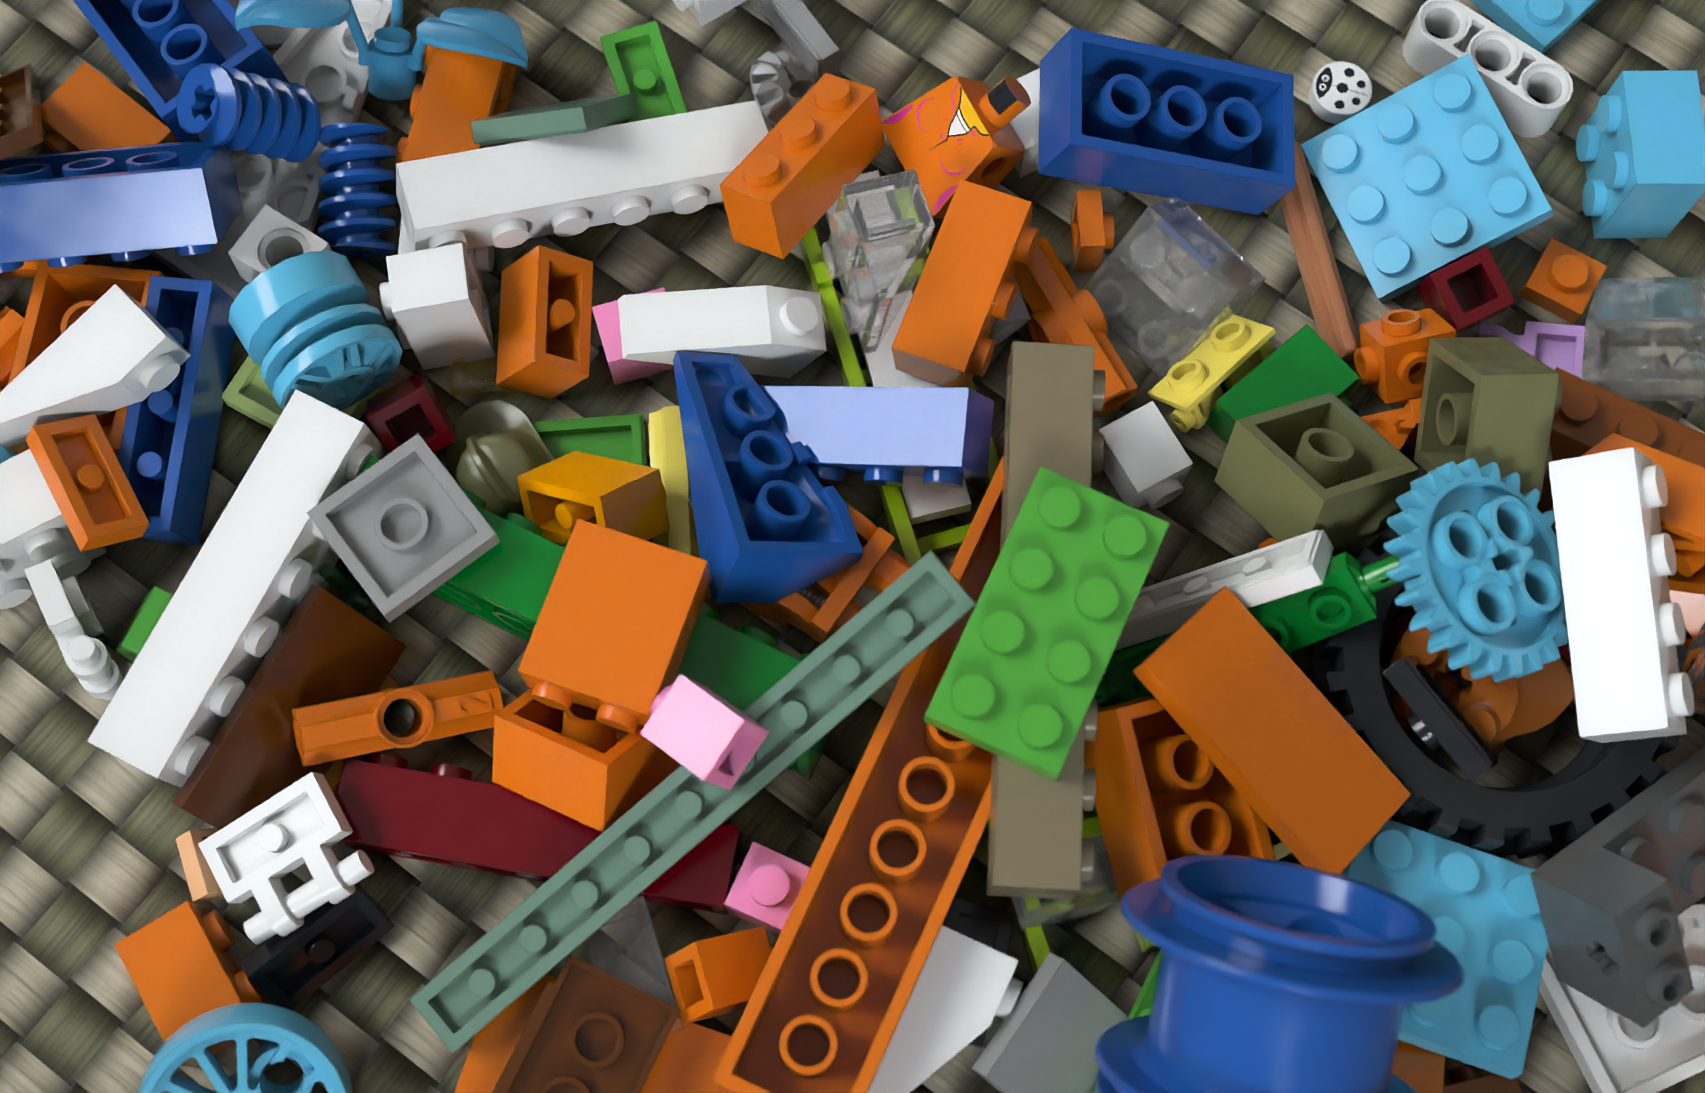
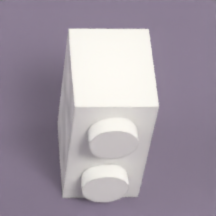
M462 243L386 256L389 282L380 283L379 287L383 311L388 321L396 320L398 335L403 349L412 348L424 370L496 357L490 303Z

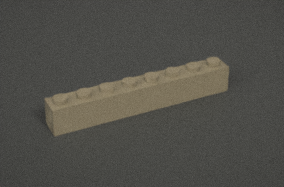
M1013 341L1007 365L1000 552L1040 466L1091 488V474H1101L1104 436L1103 434L1092 433L1093 410L1102 411L1105 371L1094 370V346ZM1092 699L1056 781L992 753L987 895L1073 900L1081 891V882L1092 881L1094 841L1090 838H1082L1083 810L1093 811L1096 772L1095 768L1084 767V740L1094 741L1096 737L1097 699Z

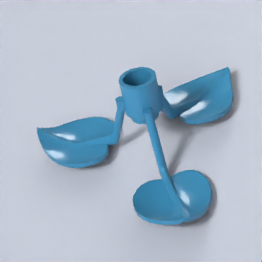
M240 0L235 14L236 31L256 25L324 28L340 25L346 20L358 49V63L362 66H368V90L373 96L385 100H405L411 98L413 89L417 84V71L423 70V55L427 44L442 49L497 59L520 65L524 68L528 66V53L518 23L507 14L494 10L457 7L444 10L440 15V19L427 17L416 27V43L411 40L410 32L402 29L403 0H392L391 27L377 29L374 32V38L369 43H367L351 0Z

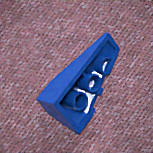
M677 351L673 359L698 550L701 559L708 561L712 577L710 590L714 603H776L859 562L864 552L844 499L833 485L824 488L807 466L812 456L800 441L790 443L772 419L776 408L739 358L731 354Z

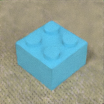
M1697 70L1622 71L1607 94L1601 96L1596 110L1586 124L1579 128L1576 139V153L1579 161H1585L1587 177L1583 189L1582 205L1585 215L1591 216L1594 238H1666L1705 193V123Z

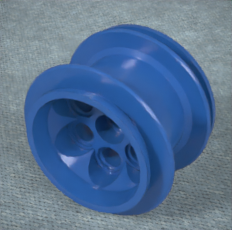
M1196 855L1172 860L1162 868L1160 879L1138 884L1128 890L1122 898L1121 910L1129 924L1147 940L1162 948L1163 952L1151 1015L1122 1021L1103 1032L1096 1042L1095 1059L1099 1070L1095 1092L1417 1093L1410 1085L1392 1073L1405 1005L1436 1001L1451 995L1463 984V967L1445 946L1435 940L1436 925L1425 912L1410 902L1367 883L1316 868L1255 857Z

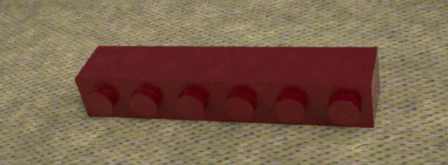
M369 753L367 762L346 759L336 797L353 833L336 843L341 847L542 883L548 881L603 833L538 802L527 799L499 784L472 781V772L470 770L446 764H433L431 773L407 769L408 761L406 759L383 753ZM728 818L635 899L728 915L724 902L735 881L743 839L740 827L730 826V818Z

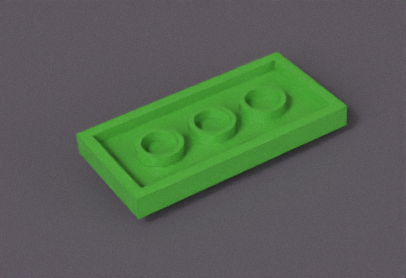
M1040 466L925 713L924 722L1050 780L1056 781L1170 523Z

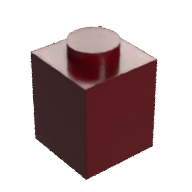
M1488 247L1429 274L1416 287L1426 309L1431 308L1456 329L1457 335L1498 316L1516 303Z
M422 370L367 400L366 418L388 454L416 434L421 436L433 453L456 441L454 423Z

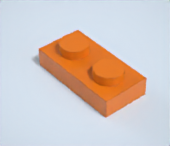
M90 414L32 426L25 440L80 552L142 537L150 523L96 415Z

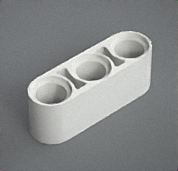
M1427 0L1421 5L1402 45V54L1406 63L1425 77L1469 53L1509 130L1521 137L1535 138L1545 134L1552 127L1573 93V81L1569 73L1561 65L1457 0ZM1430 33L1437 34V35H1439L1442 39H1439V38H1437V37H1434V36H1432ZM1479 64H1483V65H1485V66H1488V67H1489L1490 69H1492L1493 71H1489V70H1487V69H1484V68H1483L1481 65H1479ZM1530 96L1540 99L1544 104L1534 101Z

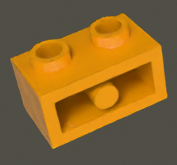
M575 450L517 476L525 518L541 527L544 531L541 537L551 542L564 545L570 539L578 518L646 541L670 530L666 508V491L661 480L660 469Z

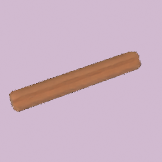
M1294 140L1295 188L1280 198L1279 201L1319 337L1346 363L1354 360V352L1357 348H1361L1304 154L1301 145Z

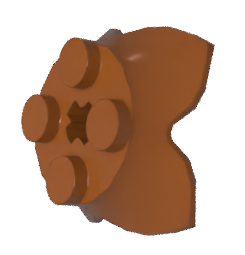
M1404 614L1393 620L1388 627L1381 650L1383 669L1386 670L1402 657L1416 656L1496 755L1504 750L1506 740L1509 738L1537 731L1552 723L1575 697L1573 675L1561 657L1543 664V669L1519 678L1512 677L1501 682H1495L1491 675L1477 680L1472 679L1469 665L1461 667V676L1466 680L1472 681V685L1466 687L1456 678L1454 670L1448 667L1449 649L1445 648L1430 653L1427 651L1431 632L1426 627L1416 631L1409 629L1410 622L1415 615ZM1386 678L1394 697L1392 708L1395 718L1401 725L1413 729L1407 720V716L1414 711ZM1441 744L1437 746L1439 749L1446 752V750L1441 746Z

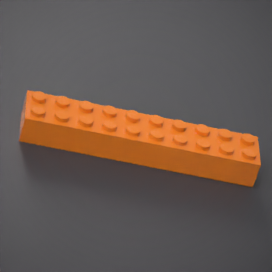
M1003 456L949 570L976 603L1000 554ZM974 608L903 669L716 1070L712 1082L717 1086L732 1093L868 1092L990 817L992 752L924 722L925 713Z

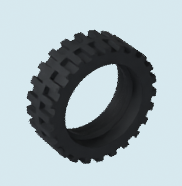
M1554 521V523L1551 526V529L1556 535V523ZM1389 526L1368 549L1365 548L1356 560L1365 567L1392 556L1384 549V544L1400 537V535ZM1400 581L1375 592L1377 618L1306 646L1305 652L1313 654L1312 666L1304 674L1411 793L1407 800L1390 817L1392 821L1500 858L1508 855H1517L1519 860L1538 856L1555 847L1566 845L1580 838L1632 800L1635 795L1643 792L1658 781L1664 769L1655 763L1656 760L1663 754L1675 749L1681 736L1673 735L1605 743L1588 739L1577 756L1567 766L1547 779L1520 787L1494 788L1480 786L1453 775L1428 758L1403 731L1388 703L1381 679L1380 657L1388 627L1395 614L1401 608V606L1396 605L1395 599L1406 591L1403 582ZM1684 644L1676 645L1678 663L1686 658Z

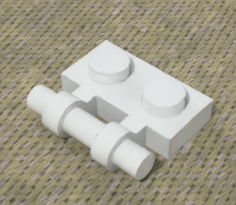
M50 559L25 569V574L46 623L54 634L68 667L79 679L80 684L88 695L102 700H112L123 682V675L115 661L111 659V655L104 644L94 638L105 632L90 599L85 597L77 578L74 575L63 580Z
M309 773L199 843L227 903L240 904L253 895L255 896L262 911L245 921L243 925L248 938L256 945L261 944L275 934L284 937L304 925L305 915L328 901L337 904L355 893L356 883L374 873L372 862L362 850L356 851L342 861L337 860L331 846L353 833L324 775L320 773ZM306 863L313 879L291 893L286 892L280 878Z

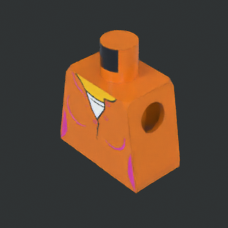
M960 76L953 77L882 121L885 135L931 218L944 219L960 179L994 190L1023 157L1024 146L1010 122L1031 105V99L1025 88L1015 78L1006 76L991 89L986 83Z

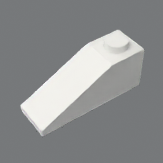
M114 284L0 392V444L10 447L25 442L32 426L90 414H95L97 417L144 401L152 392L160 391L171 384L177 377L180 366L191 354L138 301Z
M761 285L628 294L618 299L623 359L673 365V359L677 351L731 354L739 358L750 374L791 378L827 351L820 293Z
M942 925L868 1093H910L990 1027L995 1016L1005 1020L1007 1015L1011 1013L1023 985L1022 981L1012 977L1018 960Z

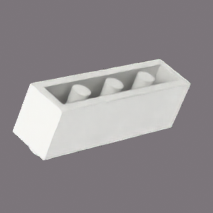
M1634 447L1549 462L1580 737L1605 743L1687 734L1685 716L1692 715L1694 712V695L1687 673H1679L1676 645H1681L1685 642V624L1679 604L1677 602H1670L1667 576L1676 573L1677 564L1672 539L1668 533H1662L1659 507L1666 506L1668 502L1667 484L1661 466L1653 465V461Z

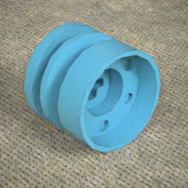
M334 251L308 252L278 263L262 272L246 285L230 307L228 321L253 362L262 365L260 375L273 392L272 395L282 411L296 389L339 411L344 410L364 399L386 382L399 366L403 353L398 340L391 329L387 328V324L378 308L369 305L371 299L346 256Z

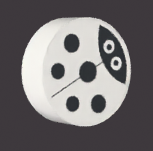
M1329 63L1322 67L1314 77L1309 89V104L1319 118L1331 124H1339L1366 109L1372 95V84L1368 75L1360 67L1352 63Z

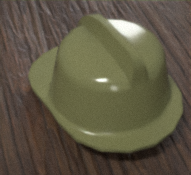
M502 400L482 401L467 409L454 423L456 441L446 446L445 462L449 473L460 487L467 489L485 501V510L503 519H506L509 512L525 517L517 476L553 461L555 458L543 442L531 420L518 406Z

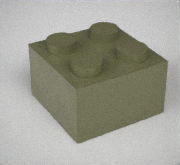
M1504 337L1430 338L1414 461L1427 472L1451 461L1458 465L1470 458H1475L1479 468L1495 462L1498 464L1501 478L1514 472L1520 475L1521 494L1537 488L1540 491V502L1543 480L1550 474L1549 462H1552V451L1549 441L1553 416L1559 412L1562 403V388L1559 382L1560 374Z
M1330 392L1236 420L1214 481L1278 542L1317 529H1323L1333 548L1337 549L1380 534L1388 528V518L1401 512L1396 502L1397 497L1410 491V483L1415 480L1419 468Z

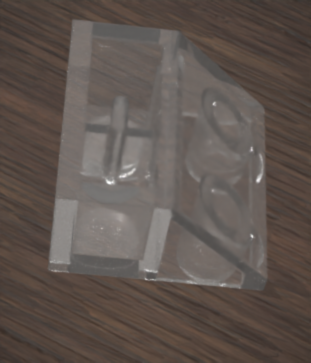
M915 169L842 185L836 211L831 212L829 215L831 233L829 241L823 242L822 246L825 267L831 279L839 278L845 295V297L841 298L843 321L850 335L858 334L864 354L876 352L913 289L935 227Z
M1176 197L1148 206L1083 289L1088 290L1097 301L1107 322V327L1163 379L1169 369L1176 363L1184 360L1206 340L1217 325L1227 321L1233 314L1236 315L1266 278L1185 202Z
M1705 277L1599 279L1585 321L1581 378L1631 401H1705Z

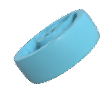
M239 1003L208 1011L192 1019L173 1033L151 1059L143 1075L138 1093H162L164 1091L169 1093H310L314 1083L317 1081L324 1083L328 1093H353L350 1074L342 1055L331 1039L316 1024L284 1007L264 1003ZM233 1039L237 1042V1073L228 1077L208 1046ZM249 1039H265L266 1041L259 1047L252 1064H249ZM193 1057L197 1060L217 1091H212L176 1074L175 1070L188 1058ZM285 1058H291L300 1064L303 1069L302 1076L294 1083L288 1085L272 1083L263 1072V1068L267 1063L270 1062L271 1065L284 1061Z

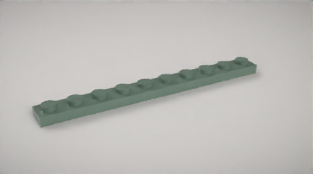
M929 551L743 712L770 733L731 790L706 782L681 765L409 999L451 1053L460 1049L975 608L977 604L933 551Z

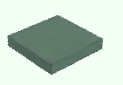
M632 92L528 106L471 121L474 143H479V146L584 133L633 118V115L637 114Z

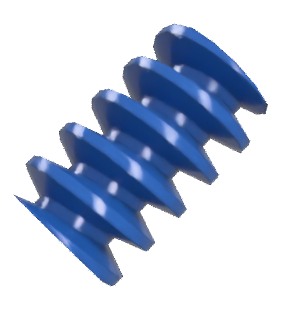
M202 63L189 71L182 82L178 94L177 115L180 127L188 134H198L200 140L208 146H224L232 151L244 150L252 155L264 154L268 158H283L291 163L303 162L311 156L317 146L321 132V114L317 100L309 89L300 84L285 83L277 78H265L260 74L245 73L235 68H224L215 63Z
M336 123L321 128L319 142L329 149L320 153L318 165L329 173L319 178L318 189L322 194L330 198L319 202L318 214L331 222L319 227L318 237L331 245V251L347 257H377L397 252V245L379 239V233L397 228L396 220L380 215V208L397 204L396 196L380 191V184L396 181V172L380 167V160L398 155L397 148L380 142V136L390 132L384 126L365 123Z

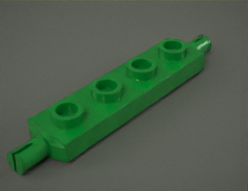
M1343 552L1331 557L1322 585L1247 608V610L1285 653H1290L1377 618L1375 592L1400 582L1388 578L1386 573L1400 566L1399 558L1392 555L1364 567L1347 552ZM1172 633L1113 651L1104 671L1105 673L1093 698L1097 699V704L1114 697L1119 698L1122 702H1127L1152 695L1132 671Z

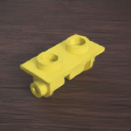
M1233 314L1229 319L1217 325L1212 330L1210 336L1184 360L1173 365L1167 372V375L1147 393L1151 398L1175 408L1170 414V419L1179 430L1186 433L1191 428L1200 429L1208 420L1215 402L1224 395L1220 384L1224 381L1228 390H1230L1270 356L1274 349L1268 340L1276 331L1272 327Z

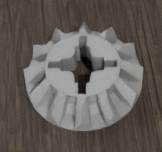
M784 50L775 54L767 51L754 61L750 70V83L754 98L760 107L761 113L773 127L814 86L817 79L811 78L805 72L804 63L801 60L793 62L790 55ZM786 93H789L791 98H788Z

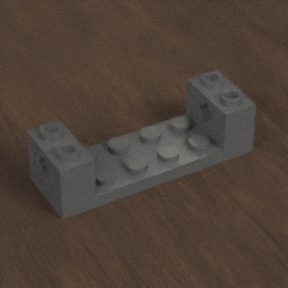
M1705 746L1530 873L1558 980L1642 1028L1646 1027L1669 1008L1677 1005L1684 996L1694 989L1677 916L1705 896Z

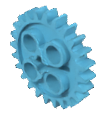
M1470 458L1458 465L1454 461L1448 462L1428 472V474L1413 480L1410 483L1412 490L1398 496L1396 499L1402 512L1387 520V524L1400 537L1384 544V549L1391 555L1399 558L1400 566L1386 572L1387 577L1403 582L1406 589L1405 592L1395 599V603L1397 606L1412 605L1416 611V615L1410 622L1409 629L1416 631L1426 627L1431 632L1427 651L1434 653L1448 648V667L1455 670L1469 665L1471 678L1475 680L1491 675L1495 682H1501L1512 677L1519 678L1543 669V664L1559 659L1561 656L1557 647L1569 643L1568 628L1565 626L1567 625L1557 534L1555 535L1551 529L1555 521L1554 510L1541 514L1537 509L1540 491L1536 488L1521 494L1520 475L1514 472L1501 478L1497 463L1491 462L1479 468L1475 458Z

